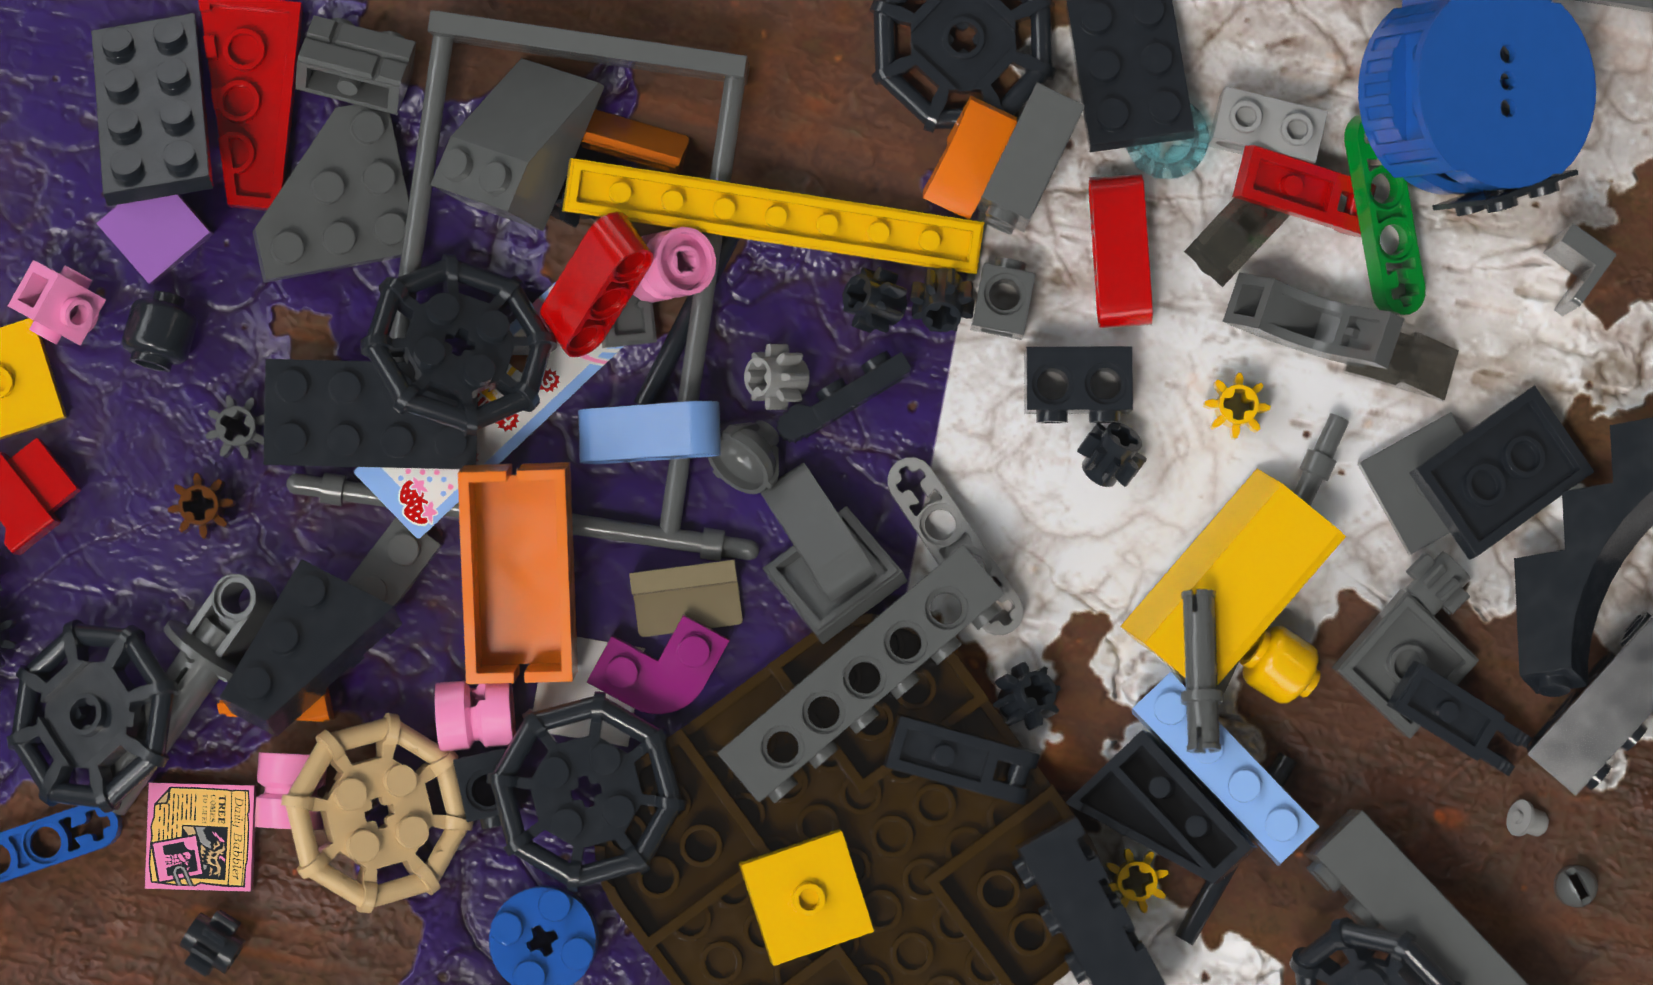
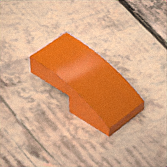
M970 96L947 137V147L923 189V199L970 220L1017 124V117Z

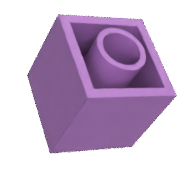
M180 194L117 205L96 223L143 278L153 285L214 234Z

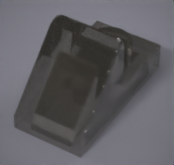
M1400 332L1388 369L1365 365V368L1345 364L1343 373L1445 401L1459 350L1419 332H1413L1411 335Z

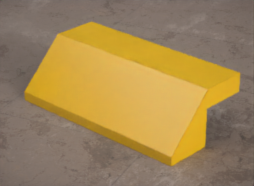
M1256 469L1120 627L1135 641L1157 655L1185 681L1183 599L1181 598V592L1193 590V594H1197V589L1214 590L1216 592L1215 626L1217 682L1219 684L1346 536L1283 483Z

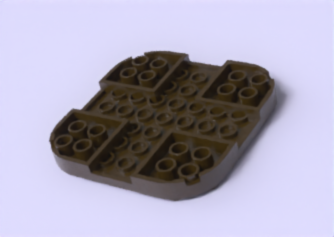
M873 613L863 614L824 644L820 642L813 632L708 710L667 738L683 800H687L686 811L681 810L649 864L651 870L644 875L637 872L601 882V885L616 912L643 949L649 953L671 985H1053L1070 971L1063 956L1071 952V949L1062 933L1052 937L1037 908L1046 903L1036 885L1029 889L1025 888L1011 861L1020 857L1014 847L1015 845L1068 816H1076L1038 766L1036 769L1030 770L1026 784L1030 792L1026 805L1009 802L884 766V760L898 713L1023 747L954 652L938 665L931 657L915 670L921 678L915 685L898 699L891 692L887 693L874 705L880 714L857 734L849 726L833 739L839 749L816 769L807 761L792 775L799 783L775 804L768 795L758 802L717 753L881 615ZM898 629L890 637L891 651L899 658H912L920 650V638L912 629ZM858 663L849 672V683L859 693H871L880 683L879 671L870 663ZM819 697L809 705L808 718L814 726L825 729L833 726L838 721L840 711L833 699ZM780 731L770 737L767 751L774 761L788 763L798 754L799 744L793 734ZM647 753L635 762L643 794L659 796L650 757ZM998 760L993 778L1006 781L1011 763ZM641 805L625 833L634 845L637 844L658 807ZM1082 826L1085 835L1082 836L1087 846L1090 845L1095 855L1099 858L1090 836ZM840 829L843 832L874 932L773 966L768 956L739 863ZM616 839L594 845L595 861L625 854Z

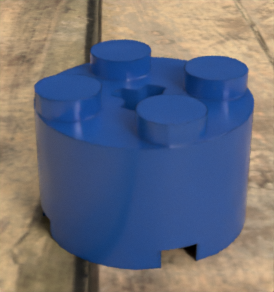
M541 885L519 892L501 906L491 923L489 949L496 969L511 985H573L588 971L594 961L598 948L599 931L594 914L583 899L566 889ZM541 925L545 932L551 930L556 932L558 939L551 944L553 953L547 954L543 947L535 949L532 946L531 940L537 936L536 926Z

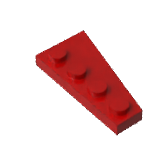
M198 0L204 29L205 52L212 84L213 107L216 112L219 133L218 142L227 204L234 208L267 211L286 182L304 5L301 2L284 0Z

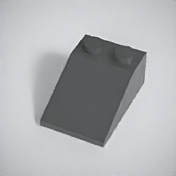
M521 58L450 137L430 185L468 206L544 231L566 179L569 160L574 158L604 85Z

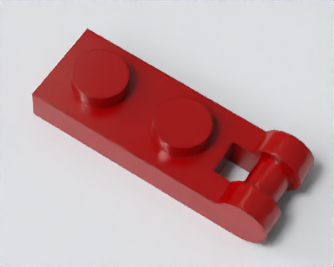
M1256 145L1245 146L1232 197L1332 228L1345 235L1361 237L1351 176ZM1371 183V193L1374 198L1377 186ZM1341 194L1347 197L1343 212L1337 210Z

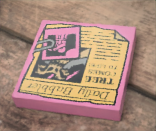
M149 783L145 889L253 891L257 785Z

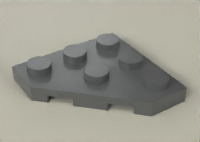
M355 104L334 109L253 230L263 283L401 258L409 199L390 113Z

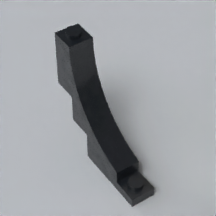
M1653 417L1610 425L1613 483L1562 492L1565 550L1514 558L1519 676L1536 694L1546 697H1559L1567 695L1571 689L1588 686V660L1592 634L1599 609L1622 563L1639 540L1653 526Z

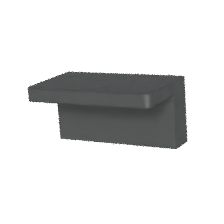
M1574 223L1557 234L1543 252L1577 277L1554 311L1564 316L1580 307L1617 255Z

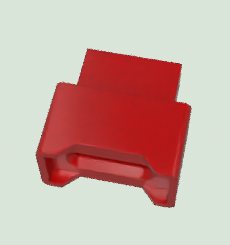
M37 437L11 458L8 454L0 451V522L6 528L4 544L16 555H22L62 523L54 512L82 491L47 448L42 439Z

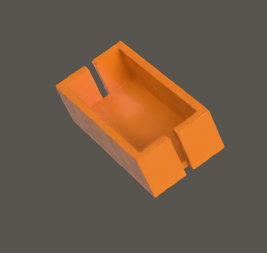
M570 462L523 463L518 468L517 474L512 473V464L464 465L458 471L466 684L514 683L520 674V664H529L524 672L525 683L573 682L578 672Z

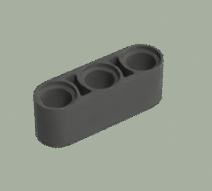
M804 462L779 477L771 489L766 488L764 491H761L764 500L830 602L876 574L863 550Z

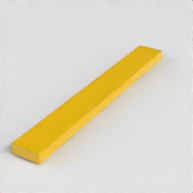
M570 158L562 208L564 212L603 217L614 212H622L631 222L668 228L689 227L701 233L935 269L953 268L956 269V272L977 274L984 222L575 158Z

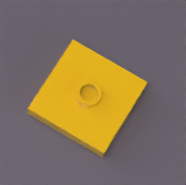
M30 318L0 327V440L67 418L42 337L29 330L34 321Z
M840 829L739 863L768 956L773 966L874 932L843 832Z

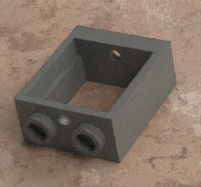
M1038 82L1036 83L981 196L978 211L986 215L983 220L986 224L1010 235L1014 228L1025 232L1085 105Z

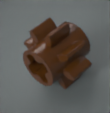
M194 473V486L186 489L183 486L174 485L175 491L181 496L178 505H172L167 509L170 513L181 514L185 519L180 524L178 531L186 534L194 525L199 526V533L202 539L207 540L210 539L211 526L216 524L225 528L231 526L223 516L225 508L235 506L236 501L228 498L223 499L219 494L225 485L223 480L218 479L214 481L210 488L205 486L202 474ZM200 493L203 494L204 498L214 501V508L205 511V519L203 520L200 515L190 511V505L199 502Z

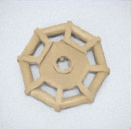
M386 713L382 719L331 733L323 730L315 737L317 743L287 795H282L281 805L286 806L300 864L296 870L303 879L311 878L356 905L357 911L362 913H371L375 907L419 894L428 893L433 895L440 889L439 881L467 831L473 830L474 821L467 822L454 767L453 760L458 759V755L455 751H440L439 744L401 722L398 714ZM376 742V757L350 763L345 752L346 750ZM396 745H400L426 761V763L422 764L415 772L409 766L400 764L393 759ZM331 764L337 771V774L333 779L336 781L330 792H326L322 799L312 797L311 795L328 765ZM436 777L438 778L446 815L432 814L425 783ZM374 798H378L381 805H387L388 815L384 817V824L380 827L377 826L375 821H366L365 812L372 809L371 800ZM309 811H320L327 843L320 847L317 846ZM430 827L444 829L426 863H424L415 853L427 841ZM338 853L345 855L360 866L357 881L329 865L330 861ZM402 862L406 871L410 874L409 876L377 884L378 868Z

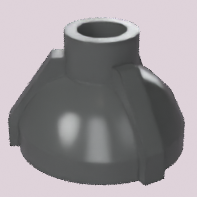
M758 420L754 423L730 424L726 429L721 430V455L708 457L714 469L712 472L716 477L721 478L736 490L747 494H758L766 488L771 489L779 476L778 447L776 446L779 443V435L774 427L765 421Z

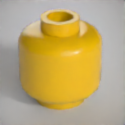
M1281 625L1265 630L1239 660L1240 664L1243 665V678L1248 685L1279 704L1290 703L1299 695L1303 698L1307 697L1315 689L1321 676L1320 671L1317 669L1319 662L1317 649L1311 643Z

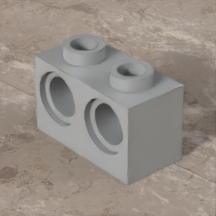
M1225 86L1219 96L1207 146L1243 155L1245 146L1256 145L1315 164L1328 111Z

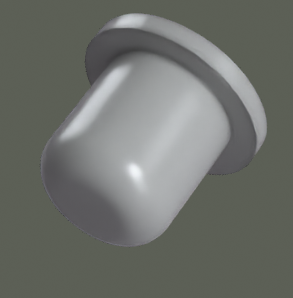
M1518 800L1509 809L1506 824L1508 831L1514 836H1523L1525 834L1541 836L1548 828L1549 819L1545 812L1534 809L1529 801Z

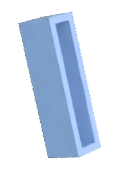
M1170 672L1132 708V714L1279 866L1319 826L1220 722L1219 738L1221 751L1210 753L1209 749H1206V753L1187 752L1186 706L1181 704V692L1186 691V687Z

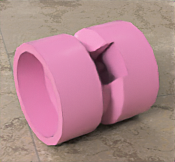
M680 227L641 236L653 253L654 259L633 293L635 297L641 301L654 303L697 294L710 285L715 275L716 256L713 246L704 234L694 228Z
M466 681L436 683L435 719L440 751L468 750L472 747L474 741H481L485 748L508 747L516 734L512 683L478 684L476 688H470Z
M259 752L257 782L264 786L265 790L263 794L256 797L254 827L291 829L286 806L281 805L282 795L288 794L310 755ZM327 769L312 793V797L321 798L318 796V789L326 785ZM309 811L313 830H324L320 811Z

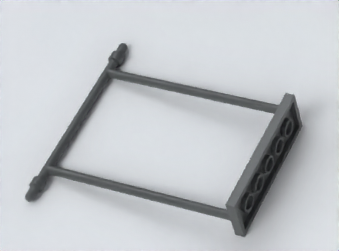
M430 10L428 32L433 35L398 277L421 268L433 187L430 184L435 173L453 42L724 82L710 180L731 183L744 87L747 85L750 67L747 56ZM702 233L713 246L716 256V270L710 285L702 292L693 294L678 402L699 401L723 236ZM417 293L410 296L416 300ZM398 310L390 331L391 338H405L410 320ZM394 357L396 362H405L403 357ZM691 458L669 460L660 526L572 513L573 535L700 553V559L721 561L722 556L753 560L758 556L760 550L756 541L725 536V530L704 527V532L680 529ZM325 472L323 477L295 473L290 475L286 482L287 488L291 493L319 497L320 503L342 506L343 501L386 507L364 483L348 481L347 476L343 474ZM459 502L444 516L459 518Z

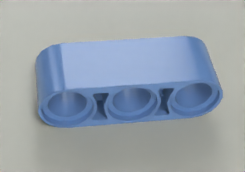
M687 401L578 410L579 459L581 464L628 463L721 455L720 407L717 401Z

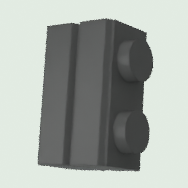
M314 15L307 32V37L304 39L298 55L296 89L398 115L405 92H407L413 75L416 41L405 39L401 34L394 31L377 32L355 26L343 18L326 19Z

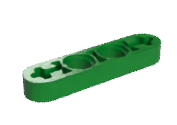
M1359 114L1353 117L1347 124L1344 132V142L1372 298L1379 310L1392 312L1396 315H1410L1416 312L1423 304L1426 289L1407 181L1404 178H1394L1383 165L1368 166L1367 160H1376L1377 156L1370 143L1366 144L1364 140L1365 131L1361 115ZM1378 174L1384 175L1390 184L1389 196L1382 203L1377 202L1371 193L1372 180ZM1388 225L1394 227L1399 236V245L1396 251L1390 255L1385 253L1380 244V235ZM1402 262V268L1386 269V263ZM1399 284H1404L1405 294L1400 295L1399 299H1393L1392 289L1397 288Z

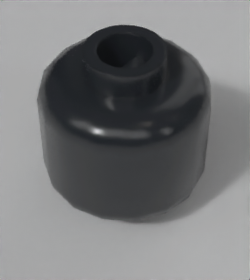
M155 291L153 298H141L132 304L122 336V345L131 353V362L148 369L170 372L172 365H181L187 360L198 320L191 311L183 307L185 303L183 297L165 291Z

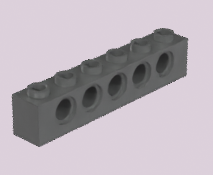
M962 545L717 754L758 802L768 795L775 804L799 783L792 775L807 761L816 769L839 749L833 739L849 726L857 734L880 714L874 705L887 693L891 692L898 699L921 679L915 670L931 657L938 665L962 645L955 636L967 625L972 623L979 630L1002 611V608L996 601L1005 593L966 547ZM951 594L958 599L961 605V614L957 621L951 624H942L933 618L930 606L936 596ZM901 628L912 629L920 638L921 646L919 652L909 659L897 657L890 648L891 635ZM862 662L874 665L880 674L878 687L873 692L867 694L855 691L849 683L850 670L853 666ZM828 697L837 703L840 714L838 721L833 726L825 729L818 728L810 722L808 708L816 698ZM780 731L793 734L799 744L798 754L788 763L774 761L767 751L770 737Z

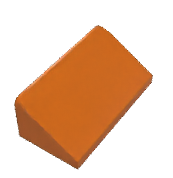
M594 110L580 145L582 148L672 174L681 173L690 141L689 137L683 134Z

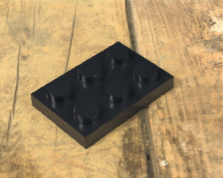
M1066 0V12L1081 103L1085 105L1083 115L1089 152L1194 138L1195 129L1172 0Z
M1534 385L1409 472V474L1467 558L1471 560L1562 496L1563 491H1569L1594 473V470Z

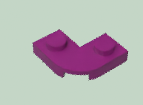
M685 614L681 617L659 659L612 635L586 683L645 713L666 714L674 712L690 704L701 693L730 639Z

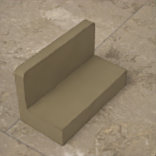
M735 560L629 573L631 592L634 596L638 633L641 637L673 634L683 614L709 628L740 625L743 621Z

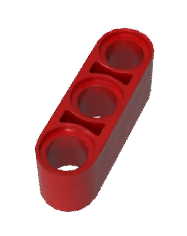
M1142 174L1089 177V207L1099 328L1152 325V291Z
M622 212L609 213L601 217L589 228L540 309L542 319L550 331L554 333L556 340L569 357L584 356L592 352L603 342L653 262V253L629 218Z

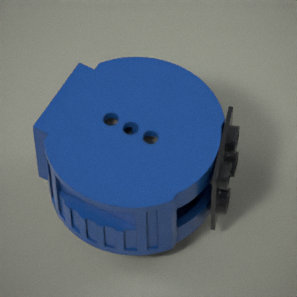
M1402 0V7L1392 9L1380 22L1365 49L1358 82L1359 109L1364 131L1375 155L1394 178H1404L1408 183L1426 192L1439 195H1461L1432 205L1434 211L1455 208L1457 216H1464L1485 209L1487 213H1493L1517 206V198L1527 194L1529 198H1536L1560 190L1558 181L1578 175L1577 169H1566L1580 153L1592 125L1596 103L1594 65L1589 47L1580 27L1561 3H1552V0Z

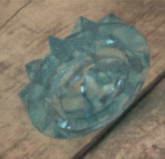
M1190 103L1195 129L1194 138L1181 140L1182 142L1189 143V145H1172L1168 153H1165L1163 159L1159 158L1161 152L1159 151V143L1127 147L1126 151L1129 153L1137 169L1142 170L1155 179H1178L1197 168L1208 148L1209 131L1203 115L1193 104Z

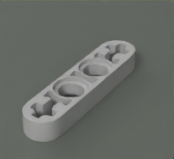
M916 457L897 461L892 466L887 478L888 490L896 504L938 565L962 545L970 553L978 555L983 560L985 571L991 578L996 577L1001 585V590L1005 593L998 601L1003 603L1009 600L1013 604L1014 609L1008 613L1012 621L1009 625L1004 626L998 620L992 624L988 622L982 628L993 635H1006L1013 632L1020 625L1024 616L1020 597L931 467L925 461ZM906 467L911 473L920 470L924 474L925 478L920 482V487L927 498L936 490L942 499L928 504L918 516H915L909 508L919 504L916 496L910 490L901 493L897 488V485L902 480L899 472ZM945 510L954 517L956 528L949 538L937 540L927 533L925 521L927 516L933 511Z

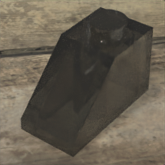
M1233 198L1184 252L1196 262L1203 273L1211 276L1223 287L1290 215Z

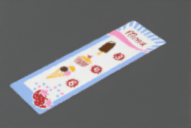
M555 283L532 303L548 332L551 331L542 319L540 309ZM515 319L510 324L509 329L512 335L526 336L519 322ZM557 341V348L550 354L538 393L540 404L532 412L521 411L477 430L476 465L500 464L624 346L602 348L601 343L596 349L584 356L569 357ZM528 355L511 356L506 373L514 380H521ZM489 388L478 393V406L504 395L496 389L488 392ZM357 467L354 471L355 475L416 538H421L459 502L458 471L460 469Z

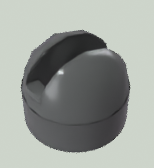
M1569 865L1557 873L1553 888L1556 897L1563 904L1576 908L1584 907L1595 899L1598 892V881L1595 874L1587 867ZM1574 873L1579 877L1587 893V896L1583 899H1580L1575 886L1569 878Z

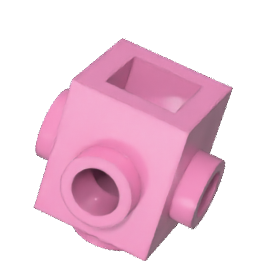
M33 260L8 307L34 320L29 330L57 345L63 336L81 346L87 333L96 325L99 312L106 299L88 290L93 280L66 265L59 274Z

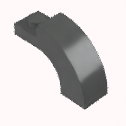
M1239 272L1222 322L1274 343L1328 360L1365 368V365L1388 369L1404 318L1388 311L1349 305L1326 299L1292 287L1275 278Z

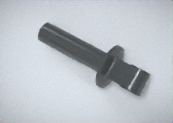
M240 574L226 575L216 583L213 591L189 625L177 620H169L165 625V634L181 649L165 672L170 680L177 682L179 694L174 696L166 754H168L217 681L220 679L223 682H229L278 598L274 587L267 580ZM248 588L251 597L247 609L242 612L239 606V598L242 591ZM151 703L144 704L141 707L146 716V723L137 737L145 741ZM127 751L110 767L113 779L138 756ZM157 768L122 799L121 807L118 810L112 812L118 815H125Z

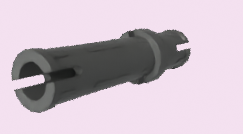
M1197 589V594H1193V590H1186L1181 592V598L1183 599L1186 691L1181 692V704L1185 705L1187 710L1188 745H1186V749L1189 753H1206V749H1209L1210 753L1221 751L1218 705L1224 703L1223 691L1218 690L1216 592L1209 589Z

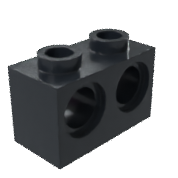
M1132 346L1026 347L1024 351V414H1036V423H1068V414H1089V423H1120V414H1129L1133 410ZM1046 372H1055L1061 375L1066 383L1065 395L1056 400L1043 397L1037 387L1038 378ZM1108 372L1117 379L1119 390L1114 398L1105 400L1093 394L1090 388V380L1094 374Z

